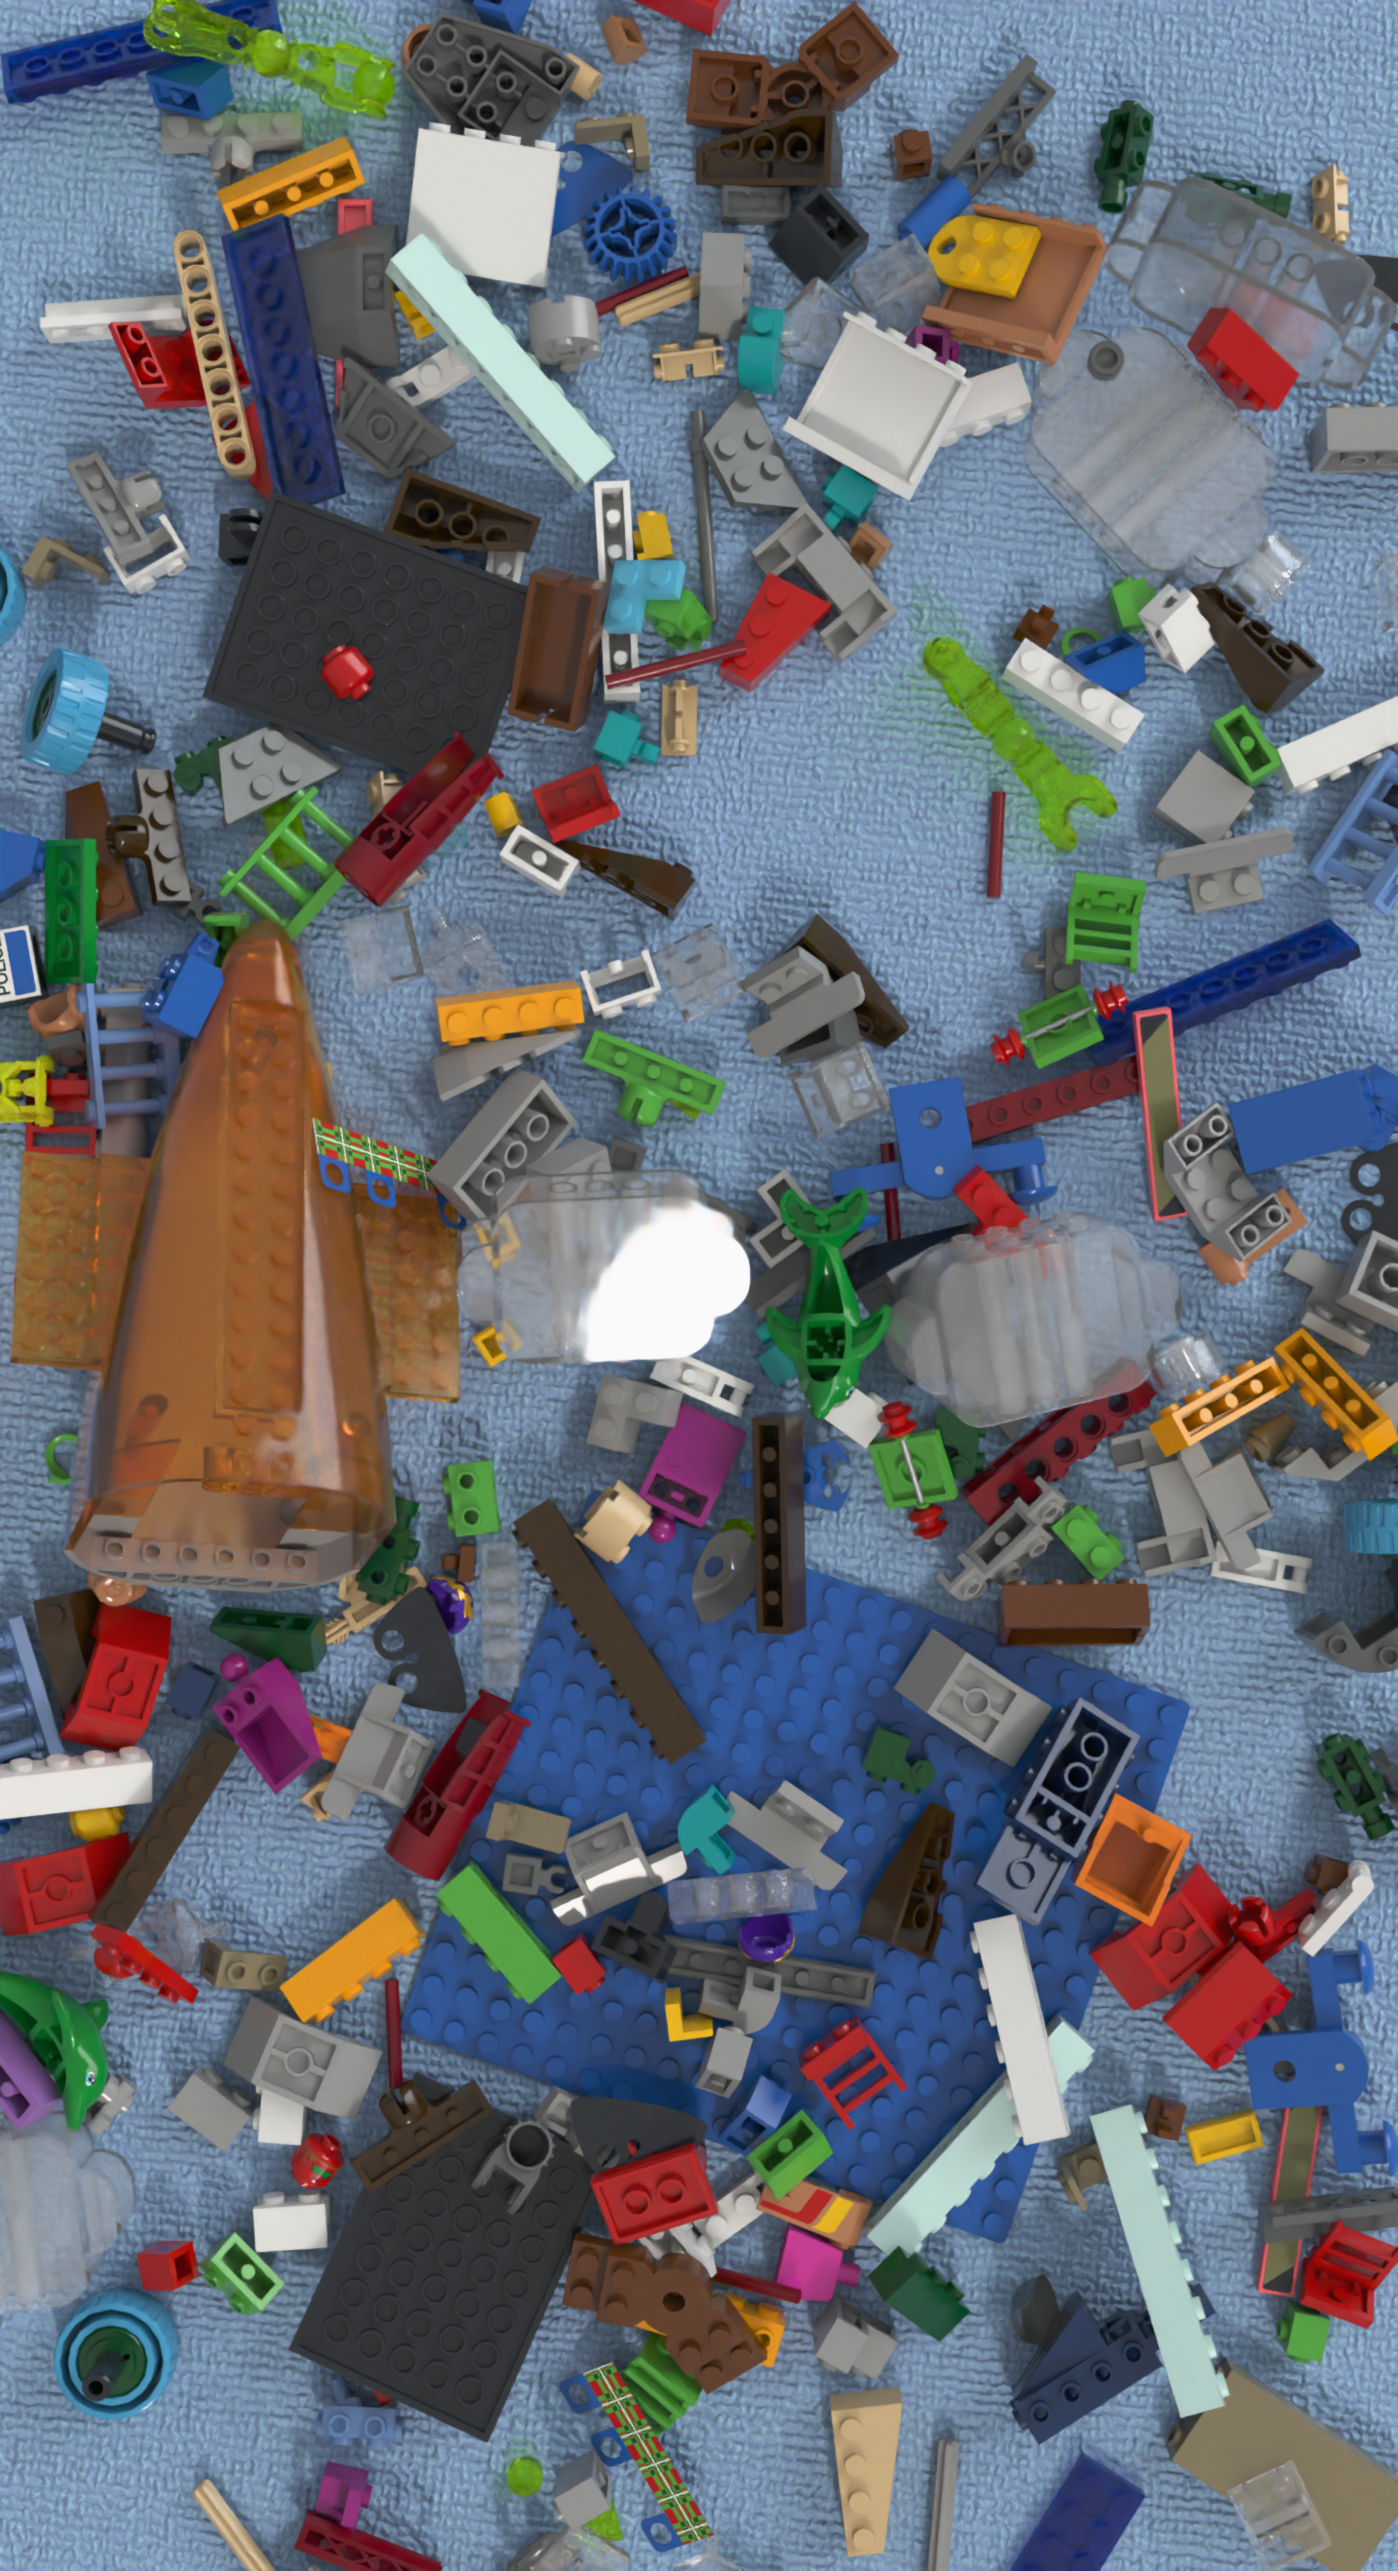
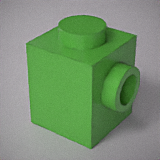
M1129 576L1115 581L1106 599L1116 633L1124 630L1130 634L1146 629L1138 613L1156 596L1154 588L1148 587L1145 577L1134 580L1133 576Z
M1287 2299L1284 2318L1280 2317L1277 2322L1276 2339L1279 2340L1288 2358L1304 2364L1309 2363V2360L1322 2362L1330 2318L1324 2312Z

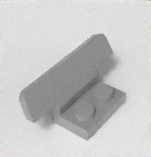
M1283 827L1167 851L1160 854L1156 859L1155 877L1156 880L1184 874L1192 915L1260 902L1264 899L1257 868L1259 859L1293 852V835L1289 828Z
M797 946L745 978V989L769 1005V1014L771 1016V1020L750 1031L746 1036L758 1057L774 1055L862 1004L865 992L860 976L855 972H851L832 983L826 964L800 946Z
M1304 1249L1296 1250L1291 1254L1282 1269L1283 1272L1311 1286L1298 1311L1300 1324L1364 1357L1371 1346L1369 1333L1375 1322L1334 1303L1346 1271Z
M1200 1440L1178 1451L1177 1459L1231 1565L1236 1569H1247L1260 1563L1261 1559L1247 1531L1272 1518L1273 1507L1242 1446L1240 1445L1229 1450L1228 1458L1214 1465Z
M379 1683L372 1688L322 1796V1808L345 1822L361 1790L376 1795L396 1808L405 1810L435 1745L412 1729L392 1722L406 1693L401 1688L385 1683Z
M783 1780L775 1785L760 1809L733 1791L728 1793L726 1800L736 1812L727 1824L821 1889H833L848 1872V1870L820 1852L828 1837L838 1832L844 1820L788 1781Z
M627 1812L567 1838L564 1851L579 1888L551 1900L550 1904L562 1924L573 1925L683 1875L687 1870L686 1860L679 1842L650 1856H646Z

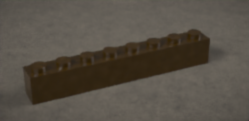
M548 1498L513 1522L516 1527L512 1531L513 1536L522 1549L530 1548L536 1558L531 1561L535 1570L542 1579L548 1576L555 1587L551 1591L554 1599L562 1610L568 1607L575 1619L570 1621L573 1628L581 1639L588 1637L595 1649L590 1651L592 1657L601 1670L605 1667L609 1669L614 1677L610 1681L611 1686L621 1700L627 1697L634 1709L630 1711V1715L640 1730L646 1727L654 1738L649 1743L658 1758L662 1760L666 1757L669 1763L672 1764L706 1742L707 1736L580 1541L573 1536V1530L552 1498Z

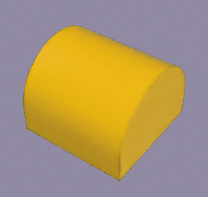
M499 793L483 803L496 837L501 838L511 835L518 824L525 827L515 801L508 793Z
M502 1318L471 1337L490 1368L521 1349Z

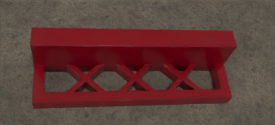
M308 2510L294 2549L350 2571H442L443 2568L440 2561L359 2529L352 2531L338 2525L336 2520Z

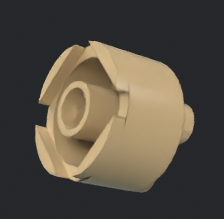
M616 1479L614 1481V1489L608 1486L584 1515L588 1522L583 1528L578 1525L573 1536L606 1562L612 1560L618 1564L630 1549L628 1544L635 1534L640 1537L653 1521L650 1518L653 1514L650 1511L652 1505L643 1500L619 1479Z

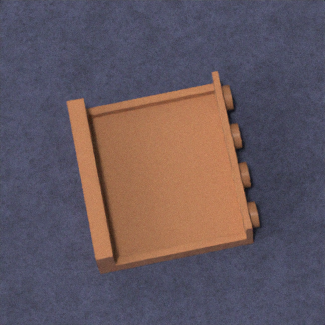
M974 203L972 208L976 216L1037 226L1042 234L1014 299L948 286L939 307L926 305L921 318L927 327L950 329V340L1055 365L1109 250L1101 232L1095 226L1086 223L1080 226L1067 223L1058 217H1051L1050 219L1038 217L1026 210L1014 212L1005 210L997 204L986 206Z

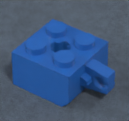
M197 933L183 953L171 954L170 958L165 957L156 973V976L160 979L154 991L150 989L142 1000L140 1009L144 1011L140 1019L178 1039H197L225 982L221 969L213 965L220 943L206 934Z

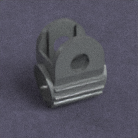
M526 2118L522 2122L521 2120L513 2121V2126L505 2127L504 2134L499 2136L501 2139L500 2143L489 2152L470 2183V2186L475 2190L480 2185L485 2186L495 2169L515 2182L517 2186L506 2201V2204H508L506 2212L510 2215H513L530 2193L539 2179L541 2168L548 2166L547 2161L549 2158L554 2157L552 2154V2149L556 2147L552 2142L554 2134H550L547 2130L548 2125H541L540 2120L531 2121L530 2118ZM522 2126L534 2129L540 2135L543 2144L540 2158L529 2167L518 2164L511 2156L509 2149L512 2134Z

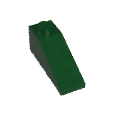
M222 1607L209 1625L211 1633L268 1662L279 1657L287 1669L299 1672H315L328 1652L323 1616Z

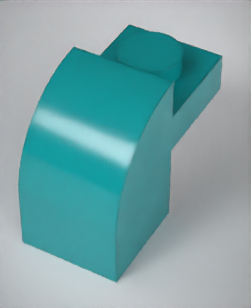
M749 307L745 333L740 336L738 349V379L742 390L748 388L753 393L777 395L784 363L780 353L786 320L784 310Z
M711 1784L696 1796L683 1813L678 1825V1840L686 1856L698 1848L700 1858L704 1864L710 1869H715L721 1875L732 1866L737 1855L717 1831L730 1822L736 1811L714 1784Z

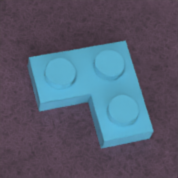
M615 560L603 628L607 633L641 634L647 600H680L686 569L684 563L681 560Z

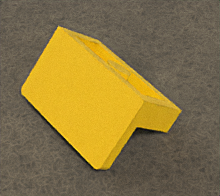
M680 1987L667 1988L665 1992V2010L669 2041L713 2036V2017L703 2013L684 2015Z

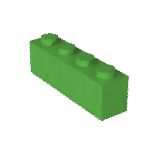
M472 1859L439 1886L436 1892L439 1899L436 1902L440 1909L448 1917L455 1916L462 1925L460 1931L472 1945L477 1942L485 1952L483 1955L485 1962L494 1972L500 1970L509 1980L506 1983L508 1989L518 2000L524 1998L528 2004H531L562 1977L561 1972L552 1961L553 1955Z

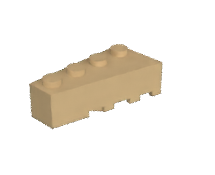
M900 2387L829 2395L847 2556L884 2553L903 2406Z

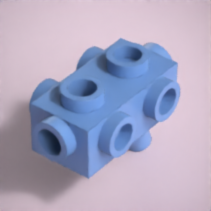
M344 2376L331 2380L336 2403L324 2405L323 2412H319L316 2423L317 2436L331 2437L332 2445H353V2438L367 2439V2446L388 2447L389 2440H404L406 2418L401 2417V2409L363 2407L362 2397H350Z

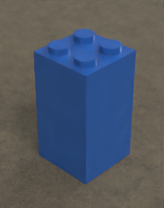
M1355 1069L1228 1104L1246 1174L1262 1172L1384 1139L1382 1131L1387 1130V1124L1382 1109L1376 1110L1373 1097L1378 1095L1373 1075H1367L1366 1070Z

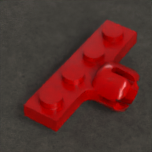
M976 1165L951 1189L978 1219L977 1225L959 1242L958 1247L962 1254L965 1253L967 1259L974 1266L978 1267L979 1271L983 1273L990 1272L1006 1255L1012 1254L1040 1281L1064 1257L1057 1247L980 1166Z
M1307 1888L1299 1895L1292 1897L1274 1913H1272L1270 1905L1266 1906L1265 1900L1259 1897L1248 1896L1241 1898L1242 1911L1234 1903L1229 1913V1922L1234 1933V1940L1221 1953L1196 1972L1199 1981L1239 1941L1262 1964L1299 1937V1926L1303 1919L1309 1914L1314 1915L1321 1907L1317 1895Z
M100 1923L96 1924L90 1937L102 1945L101 1948L98 1947L94 1951L93 1957L98 1970L121 1980L132 1977L134 1974L140 1975L138 1981L152 1989H159L157 1995L163 2000L176 2004L179 1999L193 2004L199 1990L144 1948L138 1938L130 1936L124 1931Z

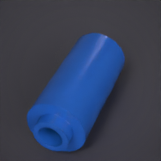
M948 175L897 225L899 232L897 238L900 244L909 252L913 250L919 253L922 252L947 222L956 218L972 202L966 187L956 177Z

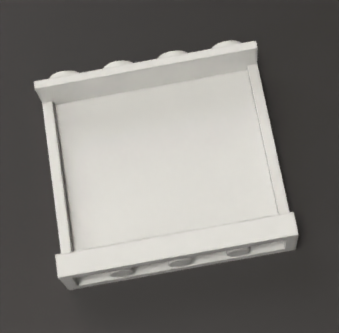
M429 122V129L419 128L406 245L422 232L428 240L431 239L438 244L443 252V258L452 268H457L465 275L542 288L547 287L549 277L547 265L561 158H564V152L555 151L556 143L535 140L534 147L520 145L521 137L500 134L499 141L485 139L486 131L464 128V135L450 133L451 125Z
M844 311L842 316L849 322L798 419L795 420L789 417L783 430L910 501L973 383L964 376L966 369L948 359L944 365L934 360L937 353L918 343L914 349L905 344L907 337L890 327H888L886 332L877 329L875 326L878 321L867 314L859 311L855 317Z

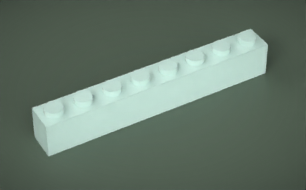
M421 232L390 259L385 273L574 490L579 493L605 470L615 458L611 445L603 436L596 435L589 427L584 413L576 407L573 408L564 398V392L559 384L554 380H549L540 370L541 367L538 360L531 353H525L518 345L513 331L507 325L499 323L493 316L488 302L483 297H477L468 287L467 279L463 273L448 264L443 258V252L438 244L431 239L428 240Z
M1057 2013L1046 2025V2030L1061 2094H1063L1068 2087L1067 2081L1076 2071L1081 2073L1088 2067L1093 2059L1091 2054L1095 2050L1084 2036ZM1007 2069L865 2224L867 2237L887 2256L898 2246L909 2254L918 2253L922 2247L921 2241L929 2232L932 2234L936 2233L945 2223L947 2218L945 2215L954 2205L959 2207L969 2197L971 2193L970 2187L978 2179L984 2180L995 2167L994 2161L1002 2152H1010L1018 2143L1020 2138L1016 2137L1012 2122V2116L1017 2115L1014 2100L1008 2101L1003 2081L1004 2078L1009 2077Z
M1127 2105L1089 2116L1180 2418L1225 2406L1224 2397L1230 2396L1223 2372L1216 2374L1212 2358L1218 2357L1211 2334L1204 2336L1200 2320L1206 2319L1200 2297H1192L1188 2282L1194 2281L1188 2259H1180L1176 2245L1182 2243L1181 2235L1176 2221L1169 2222L1165 2207H1169L1171 2204L1165 2185H1158L1154 2175V2170H1158L1159 2165L1153 2147L1146 2149L1142 2134L1148 2133L1143 2113L1142 2111L1135 2113L1134 2107Z

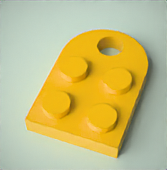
M975 215L960 216L947 222L932 239L928 250V260L936 277L947 286L1014 299L1042 234L1037 226ZM956 243L953 251L948 254H941L942 249L947 244Z

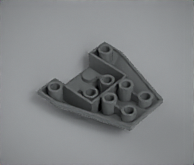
M441 12L402 74L439 124L451 125L450 133L464 135V128L486 131L485 139L499 141L500 134L521 137L520 145L534 147L535 140L542 139L560 111L580 70V66L551 45Z
M361 226L260 265L259 336L262 339L343 362L347 356H351L365 368L400 367L399 330L394 322V282L385 273L390 259L398 253V226Z

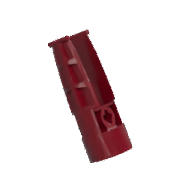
M459 732L453 734L455 740L415 774L384 805L383 810L332 861L339 873L358 892L379 908H382L428 856L432 855L480 800L496 777L498 779L504 777V774L489 753H485L459 776L474 756L473 751Z
M483 1689L479 1690L478 1695L480 1698L470 1708L423 1778L422 1782L424 1784L407 1812L403 1813L383 1846L385 1851L397 1862L411 1871L434 1881L440 1880L457 1852L458 1844L474 1817H478L517 1746L524 1727L528 1728L531 1725V1721L506 1710L509 1701ZM468 1718H477L491 1722L468 1756L456 1750V1743Z

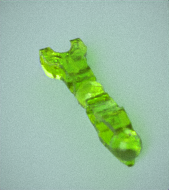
M154 0L151 13L143 25L145 40L156 49L178 56H200L229 65L242 63L245 69H248L251 65L256 73L265 78L282 76V80L287 81L289 78L294 84L318 93L320 101L329 107L353 113L361 111L377 119L387 117L384 107L393 100L395 94V78L390 70L396 64L391 59L375 57L370 51L343 41L336 42L332 48L312 43L297 44L298 40L293 39L290 43L283 34L276 30L258 32L257 27H253L251 30L247 24L214 13L195 0ZM169 5L174 7L176 12L161 10V7ZM153 25L170 36L166 38L157 36L153 30ZM227 37L238 38L242 42L243 49H233L229 45ZM297 59H307L311 63L313 71L308 72L301 69ZM335 61L358 67L352 77L353 93L335 87L333 80L337 74Z
M946 636L936 637L928 642L921 656L922 666L926 674L939 682L953 706L970 721L986 740L991 737L992 748L996 755L1005 761L1014 762L1010 768L1039 802L1038 822L1040 830L1061 852L1071 853L1077 846L1078 836L1068 821L1070 809L1076 805H1082L1091 809L1098 817L1108 818L1118 811V803L1113 795L1097 777L1072 774L1041 739L1036 742L1035 732L1031 724L1022 718L1013 717L1017 713L1016 710L1013 709L1009 701L992 682L989 674L965 654L961 643Z

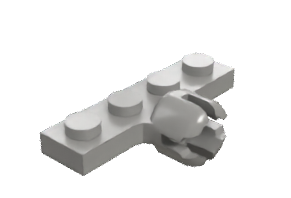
M302 111L215 114L208 121L188 115L162 116L161 147L163 155L211 154L210 167H212V176L226 186L232 184V173H237V182L253 175V156L256 152L303 149L304 120Z
M99 451L66 463L72 481L120 565L154 553L152 543L140 524L139 519L161 512L165 507V501H160L162 490L158 481L153 478L155 476L150 471L143 470L127 476L121 481H117L112 476Z

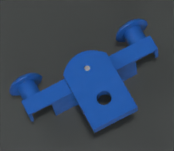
M960 1077L889 1088L888 1093L900 1161L829 1172L828 1175L832 1201L836 1200V1204L847 1197L854 1188L860 1186L865 1189L867 1195L875 1194V1191L907 1187L927 1200L942 1201L956 1195L951 1189L976 1165L980 1166L986 1173L1001 1171L1002 1174L1012 1172L1015 1192L1007 1194V1196L1016 1205L1038 1204L1052 1198L1058 1191L1057 1186H1045L1042 1167L1046 1163L1042 1138L976 1149L972 1148ZM928 1109L936 1111L940 1116V1124L934 1128L923 1126L920 1121V1114ZM867 1210L864 1221L855 1233H860L876 1226L881 1220V1215H868Z
M1358 1940V1950L1334 1951V1948L1320 1949L1313 1957L1307 1953L1317 2029L1262 2032L1244 2043L1253 2110L1328 2105L1337 2174L1363 2172V2165L1387 2164L1389 2175L1392 2177L1398 2170V2138L1393 2126L1388 2121L1383 2120V2130L1359 2131L1354 2102L1362 2094L1368 2080V2059L1362 2041L1354 2033L1343 2028L1339 1999V1984L1362 1982L1364 1995L1371 1992L1375 1979V1968L1371 1952L1362 1940ZM1279 2061H1288L1293 2064L1296 2072L1290 2078H1282L1275 2072L1274 2066Z

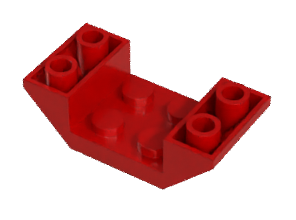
M202 320L199 325L207 327L214 320ZM111 322L108 325L136 392L146 409L190 408L207 405L190 327L182 336L147 337L141 322ZM227 330L239 387L242 390L247 388L251 382ZM211 352L207 360L216 361L222 356L223 352ZM221 385L215 390L214 394L217 396L225 395L229 391L230 386Z
M101 1602L91 1633L95 1637L96 1643L77 1703L69 1702L59 1734L60 1739L120 1752L121 1748L135 1746L147 1728L168 1662L171 1631L170 1616L127 1605L110 1606Z
M128 1831L92 1841L85 1845L24 1859V1856L0 1861V1923L3 1935L32 1934L90 1920L88 1913L131 1846Z
M1198 1862L1171 1884L1174 1892L1164 1900L1152 1927L1139 1920L1123 1934L1115 1930L1088 1952L1133 2011L1170 1995L1221 1953L1234 1936L1229 1922V1913L1232 1905Z

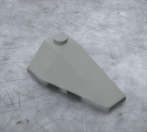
M580 1028L567 1031L544 1032L531 1036H511L495 1041H470V1043L461 1046H451L449 1044L439 1048L441 1055L432 1059L439 1096L442 1102L583 1034Z

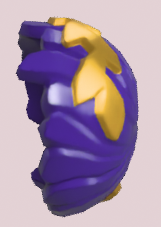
M444 1576L433 1577L428 1582V1593L434 1595L437 1599V1608L443 1618L447 1631L451 1634L459 1633L473 1618V1596L463 1582H458V1580Z
M761 1908L758 1911L750 1912L747 1921L739 1927V1948L747 1958L757 1961L777 1962L785 1958L792 1951L795 1944L792 1920L782 1910H775L774 1908Z

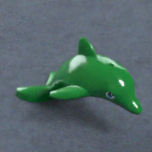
M862 1186L854 1188L841 1202L823 1211L807 1204L799 1197L795 1190L787 1189L782 1194L779 1205L783 1223L791 1234L811 1250V1256L797 1324L771 1306L765 1311L767 1328L779 1350L795 1362L800 1389L810 1404V1413L817 1420L825 1418L831 1409L842 1406L850 1399L857 1387L862 1361L877 1348L889 1329L892 1308L888 1304L883 1305L864 1321H861L854 1289L839 1254L841 1247L858 1230L865 1219L868 1210V1195Z
M0 1970V2007L24 2031L29 2040L24 2039L23 2041L48 2074L53 2076L62 2098L67 2127L76 2131L83 2123L86 2110L104 2092L109 2067L106 2048L100 2031L108 2020L109 2004L105 1999L81 2004L67 1993L48 1983L28 1976Z

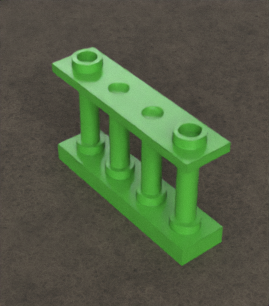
M311 786L307 791L301 787L288 801L292 806L291 810L240 868L235 871L230 867L217 882L222 887L218 891L222 898H225L232 891L273 927L272 932L276 936L271 941L283 951L287 949L346 881L332 862L329 864L294 833L288 825L302 810L338 842L343 849L356 837V835L352 837L311 800L319 791L314 786ZM277 837L320 874L318 878L323 882L314 892L310 889L306 891L264 853ZM254 864L297 901L295 905L300 909L291 919L286 915L282 917L241 881V878Z

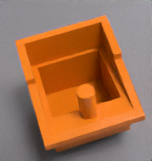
M1115 1793L1109 1806H1106L1101 1822L1090 1835L1085 1853L1076 1861L1070 1879L1074 1885L1152 1927L1169 1892V1886L1192 1835Z

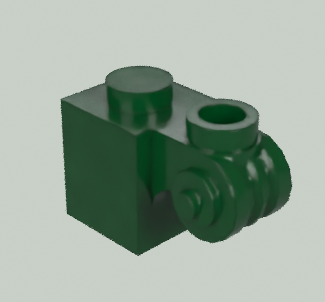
M233 736L214 738L206 744L207 748L201 750V753L195 755L194 751H188L174 759L177 765L174 770V778L182 790L187 793L199 792L204 786V777H212L219 790L220 774L217 771L215 754L219 748L236 741Z
M938 1403L935 1429H939L943 1445L954 1446L958 1450L952 1454L949 1460L953 1478L963 1481L971 1478L974 1473H984L985 1452L978 1451L979 1438H986L987 1417L980 1416L981 1406Z
M877 1723L874 1724L860 1762L862 1768L867 1770L866 1776L886 1783L887 1778L900 1781V1789L920 1795L921 1789L932 1784L936 1773L932 1763L925 1757H916L910 1763L905 1760L911 1742L908 1735Z

